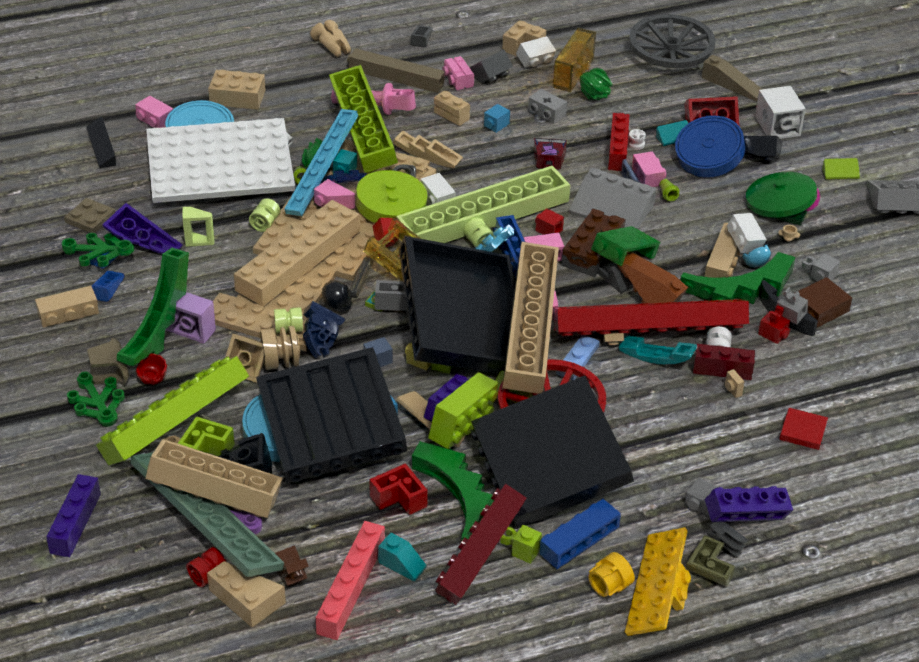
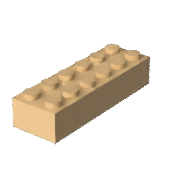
M162 439L150 458L145 479L151 480L155 484L170 486L177 491L191 493L195 497L210 499L217 504L231 506L236 510L253 513L257 517L268 518L277 500L283 478Z

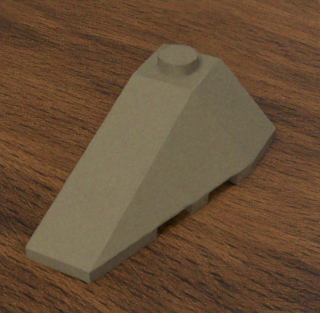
M711 55L703 63V79L756 102L758 101L759 90H762V88L729 62L718 56Z

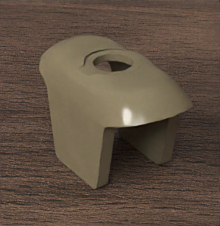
M114 337L111 338L110 342L87 349L94 384H105L104 381L108 377L116 378L117 383L123 386L127 383L129 378L128 368L124 363L116 361L117 353L122 347L120 342Z

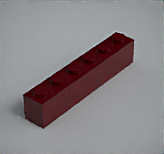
M507 484L501 490L496 489L490 498L494 502L491 506L486 504L480 513V516L483 517L480 523L474 522L469 530L472 535L469 539L464 537L458 547L461 550L458 556L452 555L447 563V566L450 568L446 573L442 571L435 581L439 584L435 592L456 606L527 499Z

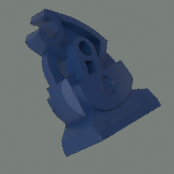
M312 301L303 312V315L308 318L304 324L306 331L303 333V338L309 351L318 359L322 355L320 351L323 353V358L329 355V348L333 346L334 340L338 336L339 327L344 323L345 318Z

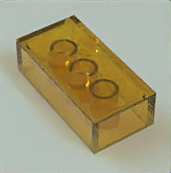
M577 28L555 60L553 88L567 92L573 91L580 80V76L586 70H589L594 59L596 32Z

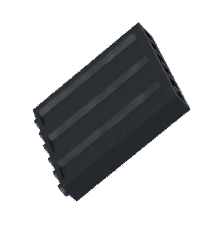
M373 347L256 377L259 394L286 484L407 452L406 438Z

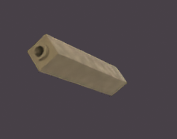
M356 48L347 58L349 68L361 65L366 75L439 93L444 86L445 71Z

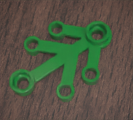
M88 233L86 235L87 243L95 245L77 244L73 238L64 239L61 243L62 250L68 255L74 254L76 251H92L86 255L79 256L80 266H88L91 263V259L98 257V266L106 267L109 265V260L119 255L129 256L134 251V246L129 240L120 241L112 233L104 236L105 242L97 237L96 233Z
M87 371L81 372L77 377L78 387L86 389L91 398L79 396V392L76 390L69 391L67 393L68 402L72 404L77 403L74 406L75 414L77 416L84 415L97 418L98 422L104 427L113 426L118 418L116 409L120 402L125 399L124 391L116 389V378L108 377L104 381L105 388L99 395L94 387L93 376ZM112 393L113 400L107 408L105 403ZM86 405L97 407L98 410L87 409Z

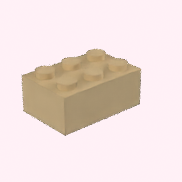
M216 70L208 88L209 101L226 107L259 110L265 93V75L241 71Z

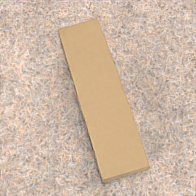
M403 130L393 141L394 145L404 151L437 165L455 168L463 159L461 155L436 139L430 142L420 135L414 138Z

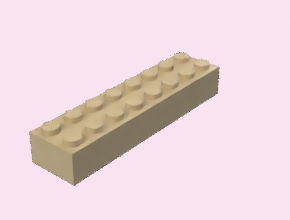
M331 200L235 272V291L259 305L265 306L360 232V214Z

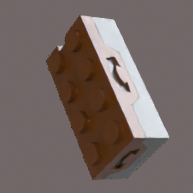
M592 209L563 248L562 266L595 277L598 274V268L602 267L607 261V258L591 250L596 234L625 228L626 219L616 215L607 216L601 210Z

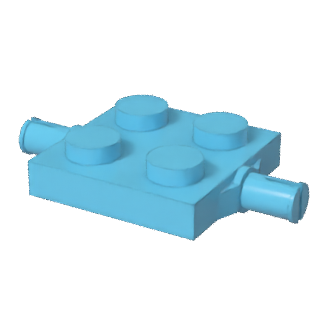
M510 225L504 228L500 226L493 232V236L489 234L482 240L483 245L479 244L474 249L492 252L503 241L514 235V229Z

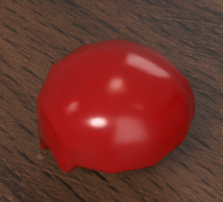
M149 354L146 359L138 363L136 368L137 378L147 385L160 383L167 373L166 360L157 354Z

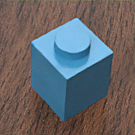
M499 104L484 112V126L496 133L510 124V110Z

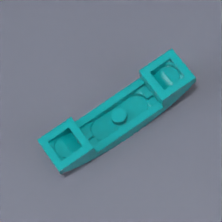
M626 336L619 345V350L623 353L655 364L685 362L692 357L697 349V344L679 342L675 348L645 344L644 338Z

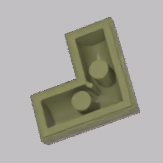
M706 535L703 536L686 563L688 571L725 587L729 585L733 577L735 566L717 559L724 543Z

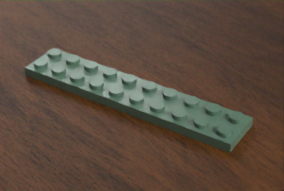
M154 452L131 456L130 463L145 478L150 458ZM148 480L246 577L282 570L284 562L223 504H217L204 497H195L191 493L177 491L170 486L155 484Z

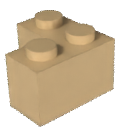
M519 20L503 34L502 50L504 49L506 53L516 56L520 43L546 37V30Z

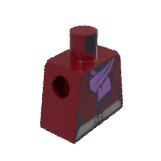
M534 138L533 153L536 167L543 169L553 166L556 170H560L566 156L567 140Z

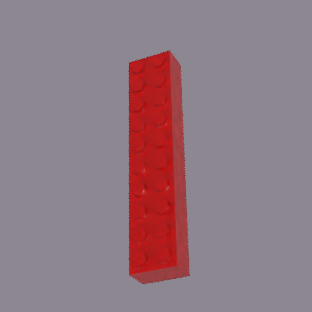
M741 299L553 307V330L559 332L561 336L573 335V332H577L580 335H590L592 331H596L599 334H610L611 330H615L618 333H630V329H634L637 332H649V328H653L656 331H668L669 327L676 331L687 330V327L694 330H704L706 326H709V328L718 326L725 328V325L732 328H744L743 324H749V301Z

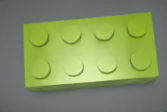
M479 372L436 405L428 438L447 449H450L454 444H458L465 435L471 433L470 430L474 429L471 421L494 411L493 403L498 396L497 388L499 383Z

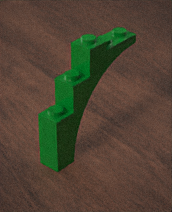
M170 248L162 254L159 278L149 309L134 336L117 353L116 361L128 366H135L145 357H148L149 354L158 355L164 350L165 329L175 322L176 301L186 295L189 252Z
M777 252L766 265L747 274L711 278L683 272L680 281L688 287L685 293L709 301L741 299L754 304L760 294L761 282L763 280L776 288L777 296H780L793 272L795 257Z
M419 441L412 454V469L437 480L453 494L460 504L466 523L461 536V542L464 537L469 539L472 535L469 530L475 521L480 523L483 517L480 516V513L486 504L491 506L494 502L490 499L493 494L483 492L485 485L482 484L481 474L467 471L466 454Z

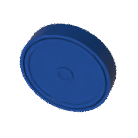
M705 116L691 121L682 128L676 138L675 150L678 162L685 171L698 177H716L731 171L741 162L745 154L744 135L740 126L733 120L722 116Z

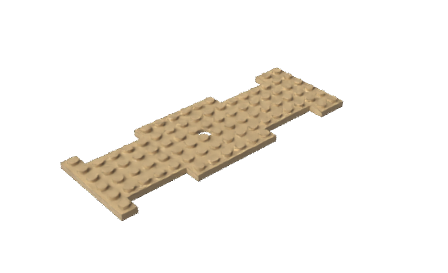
M345 139L339 151L344 149L357 153L353 141ZM395 152L397 164L372 172L393 170L397 165L405 164L414 165L417 174L418 172H424L427 166L430 167V161ZM357 154L358 167L349 179L333 175L332 166L320 184L329 179L355 193L356 198V189L359 181L372 172L364 173ZM403 169L398 170V171H400V172L407 173V172H406L405 170H403ZM314 195L302 216L286 214L284 208L288 203L287 201L281 209L279 216L274 220V223L270 228L266 229L254 245L253 253L261 254L322 208L314 203ZM355 204V208L351 210L360 214V232L265 306L259 305L240 293L237 297L219 292L213 300L215 325L260 338V330L273 328L276 334L274 309H285L289 312L290 308L301 307L303 332H296L299 338L300 350L307 351L308 347L304 341L303 333L306 331L304 324L308 318L303 315L304 309L312 301L319 303L325 283L334 280L336 277L354 280L364 257L369 258L377 246L372 227L375 223L365 218L358 211Z

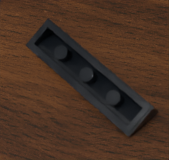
M99 117L86 127L99 168L116 166L115 153L103 118Z

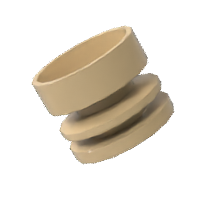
M288 326L289 335H286L284 327L280 328V336H276L273 328L260 330V338L264 346L265 370L279 368V359H283L285 367H289V358H292L293 366H299L300 344L294 326Z

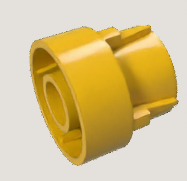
M611 552L589 571V582L592 588L603 597L612 596L616 592L623 591L633 584L635 580L634 572L629 562L616 552Z

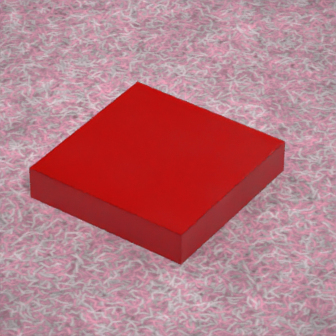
M789 408L779 440L819 450L828 417Z

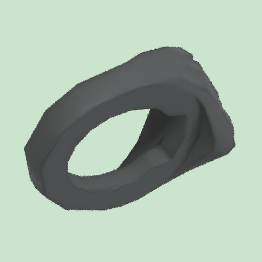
M401 164L393 168V171L403 169L409 175L416 178V167L414 165Z

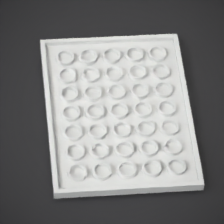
M284 118L146 129L153 203L295 191Z

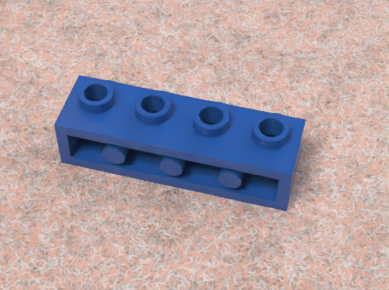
M514 215L496 217V225L493 228V232L500 226L504 228L510 225L514 229V235L503 241L498 247L499 250L503 251V254L510 256V261L513 264V276L516 279L521 242H525Z
M604 499L593 503L588 509L576 514L567 523L561 524L552 533L543 536L540 540L539 554L552 566L559 569L618 529L621 513Z

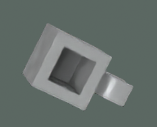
M823 254L818 260L808 256L807 262L803 261L802 268L808 271L812 270L810 279L819 281L827 277L832 281L838 274L840 261L826 254Z
M788 287L784 291L783 296L778 299L776 306L784 308L782 317L798 324L807 314L808 300L800 297L798 291L795 294L792 293L790 287Z

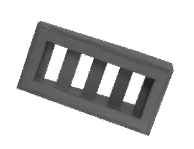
M418 25L411 34V45L426 47L433 27Z

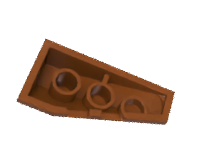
M631 251L627 252L623 265H618L624 276L632 282V288L635 293L638 292L643 299L642 303L678 302L688 289L675 275Z

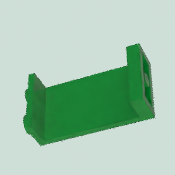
M630 226L597 233L591 250L622 266L627 252L636 250L650 259L655 258L661 242Z

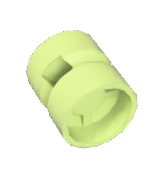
M266 198L261 200L249 216L251 226L257 231L265 232L281 213L279 205L272 199Z
M480 218L470 220L464 227L465 236L475 248L479 244H484L482 240L489 234L493 236V231Z
M301 307L290 308L289 312L285 309H274L276 334H280L281 327H284L285 333H287L288 326H294L295 332H303Z

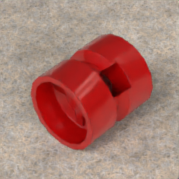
M211 547L201 554V558L197 557L187 563L186 569L193 582L199 587H204L208 584L207 573L222 562L227 561L217 548Z

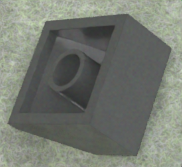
M503 49L471 66L470 69L474 73L475 80L480 83L485 81L490 83L497 79L496 75L499 74L501 77L509 73L508 69L513 67Z

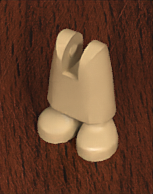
M326 20L324 25L319 22L312 28L310 32L312 39L319 41L337 58L341 56V51L345 55L351 53L346 37L333 20Z

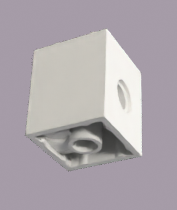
M791 86L759 90L755 118L766 136H778L780 139L801 136L806 108Z

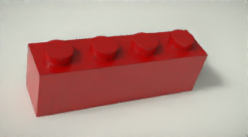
M613 113L608 170L622 171V161L627 158L630 114Z

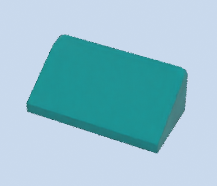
M687 120L658 126L656 138L663 146L675 144L679 132L688 124Z

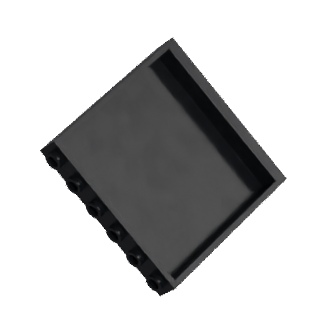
M586 376L471 421L474 428L470 430L474 441H479L480 443L477 448L481 457L485 456L487 459L484 464L488 474L493 473L494 477L491 478L495 490L497 488L501 490L507 484L527 498L512 520L516 529L634 482L632 470Z

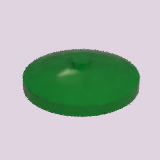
M778 172L763 176L754 181L746 191V201L750 210L766 217H786L798 214L808 209L817 198L815 181L809 176L797 172Z

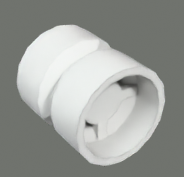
M713 327L707 332L706 344L731 347V332L724 327Z

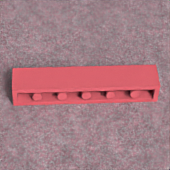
M364 521L316 616L317 635L338 640L378 559V546L385 539V526Z

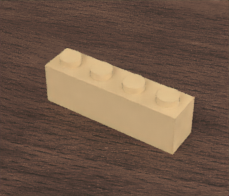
M724 222L706 265L705 277L721 278L733 276L734 268H736L738 263L737 256L740 257L741 252L727 229L728 223Z

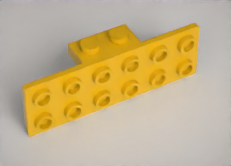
M685 527L653 533L647 536L625 629L627 636L665 630L668 624L671 605L675 611L684 609L688 585L691 582L689 571L681 563L688 532Z

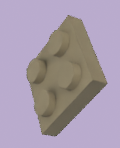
M85 198L64 217V220L67 224L90 233H96L102 227V224L115 213V209Z

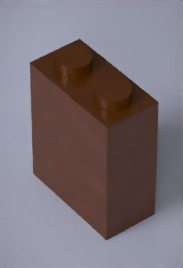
M827 277L798 291L800 297L808 300L807 313L818 320L817 328L850 311L852 297Z

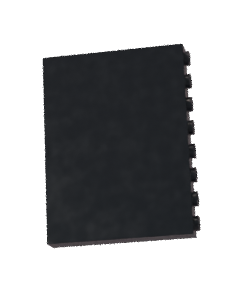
M404 236L399 247V256L414 361L495 374L505 371L516 281L513 276V264L510 261V256Z

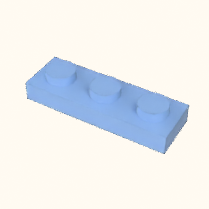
M581 335L563 360L584 367L598 349L600 341L586 335ZM556 371V374L564 377L566 373L563 371ZM572 375L570 380H575L577 376Z

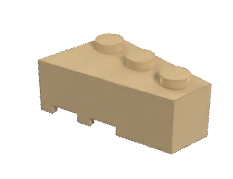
M222 562L207 573L209 591L250 627H254L286 603L285 586L259 575L246 577L235 565L228 562Z

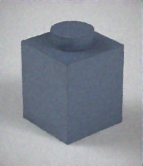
M385 337L363 344V349L374 348L380 367L393 363V349Z

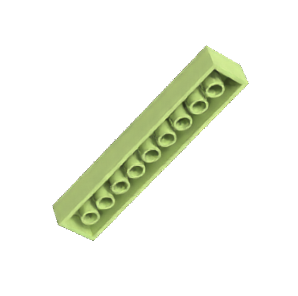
M549 166L398 215L396 220L400 238L403 240L404 236L446 243L464 237L465 225L474 218L482 219L488 228L496 225V217L514 215V218L518 219L546 208L569 202L570 184L553 166Z

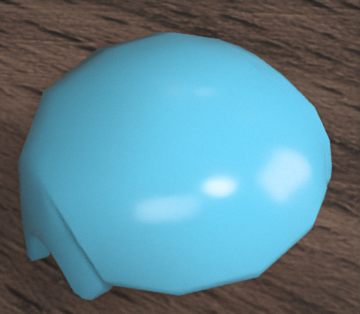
M765 245L764 247L755 248L749 254L744 253L742 257L748 266L758 268L769 261L771 252L769 247Z

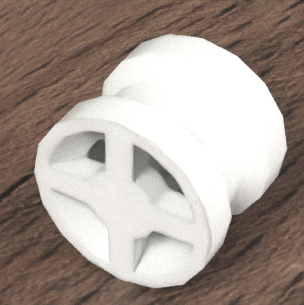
M633 129L629 132V148L633 150L644 148L646 133L643 130Z

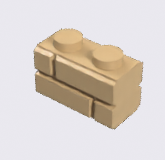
M443 91L434 97V113L458 126H461L470 119V104L463 101L462 98H458L448 91Z

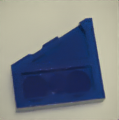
M344 170L333 171L334 174L324 176L320 184L327 179L335 183L358 182L366 176V173H359V170H350L349 173H344Z

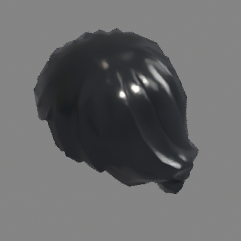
M331 280L324 284L321 293L326 307L339 312L349 310L353 304L349 287L337 280Z

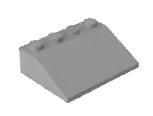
M591 168L584 177L569 209V213L586 218L592 209L601 210L604 212V215H616L626 219L625 227L633 226L638 229L655 205L656 188L600 169Z
M867 180L873 207L878 212L889 213V210H896L897 213L913 211V213L919 214V181Z

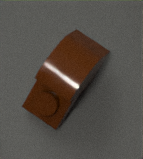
M295 545L275 553L284 562L282 570L277 571L285 586L307 579L305 569L309 567L306 558L300 560Z

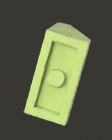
M183 207L185 246L214 245L212 213L193 207ZM205 220L207 236L192 232L191 221Z

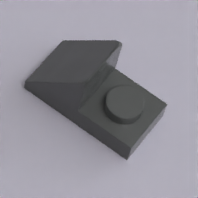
M614 262L598 268V275L620 294L633 289L630 279L624 276L618 265Z

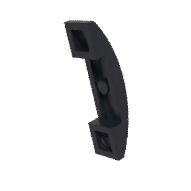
M763 280L759 294L761 302L768 312H775L779 299L777 297V289ZM807 313L798 324L790 322L789 328L814 336L818 320Z

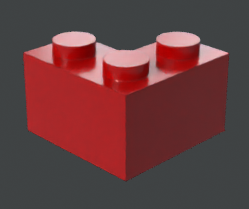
M406 463L369 479L370 497L380 510L396 502H399L409 515L427 507L428 490Z

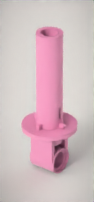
M386 83L383 91L371 90L377 106H382L386 115H390L393 109L410 111L416 108L415 93L412 89H394L391 83ZM332 90V103L338 104L334 91Z

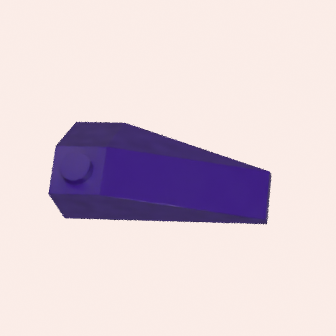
M127 203L102 224V227L114 236L123 240H129L131 243L163 254L170 248L180 250L183 244Z

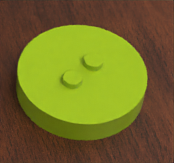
M382 170L372 172L359 181L356 189L355 204L358 211L365 218L376 223L380 217L396 218L398 215L426 207L428 195L425 186L415 177L400 171Z

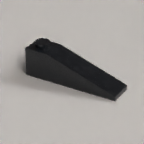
M744 136L746 154L764 159L767 162L779 159L783 141L778 136Z
M263 433L238 441L239 445L230 450L226 448L220 451L221 455L217 456L272 474V460Z

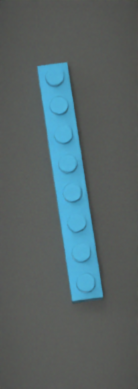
M340 110L284 208L286 214L303 215L314 195V188L320 185L358 117L357 111Z

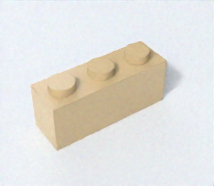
M92 286L35 299L37 313L43 328L99 314L98 303Z

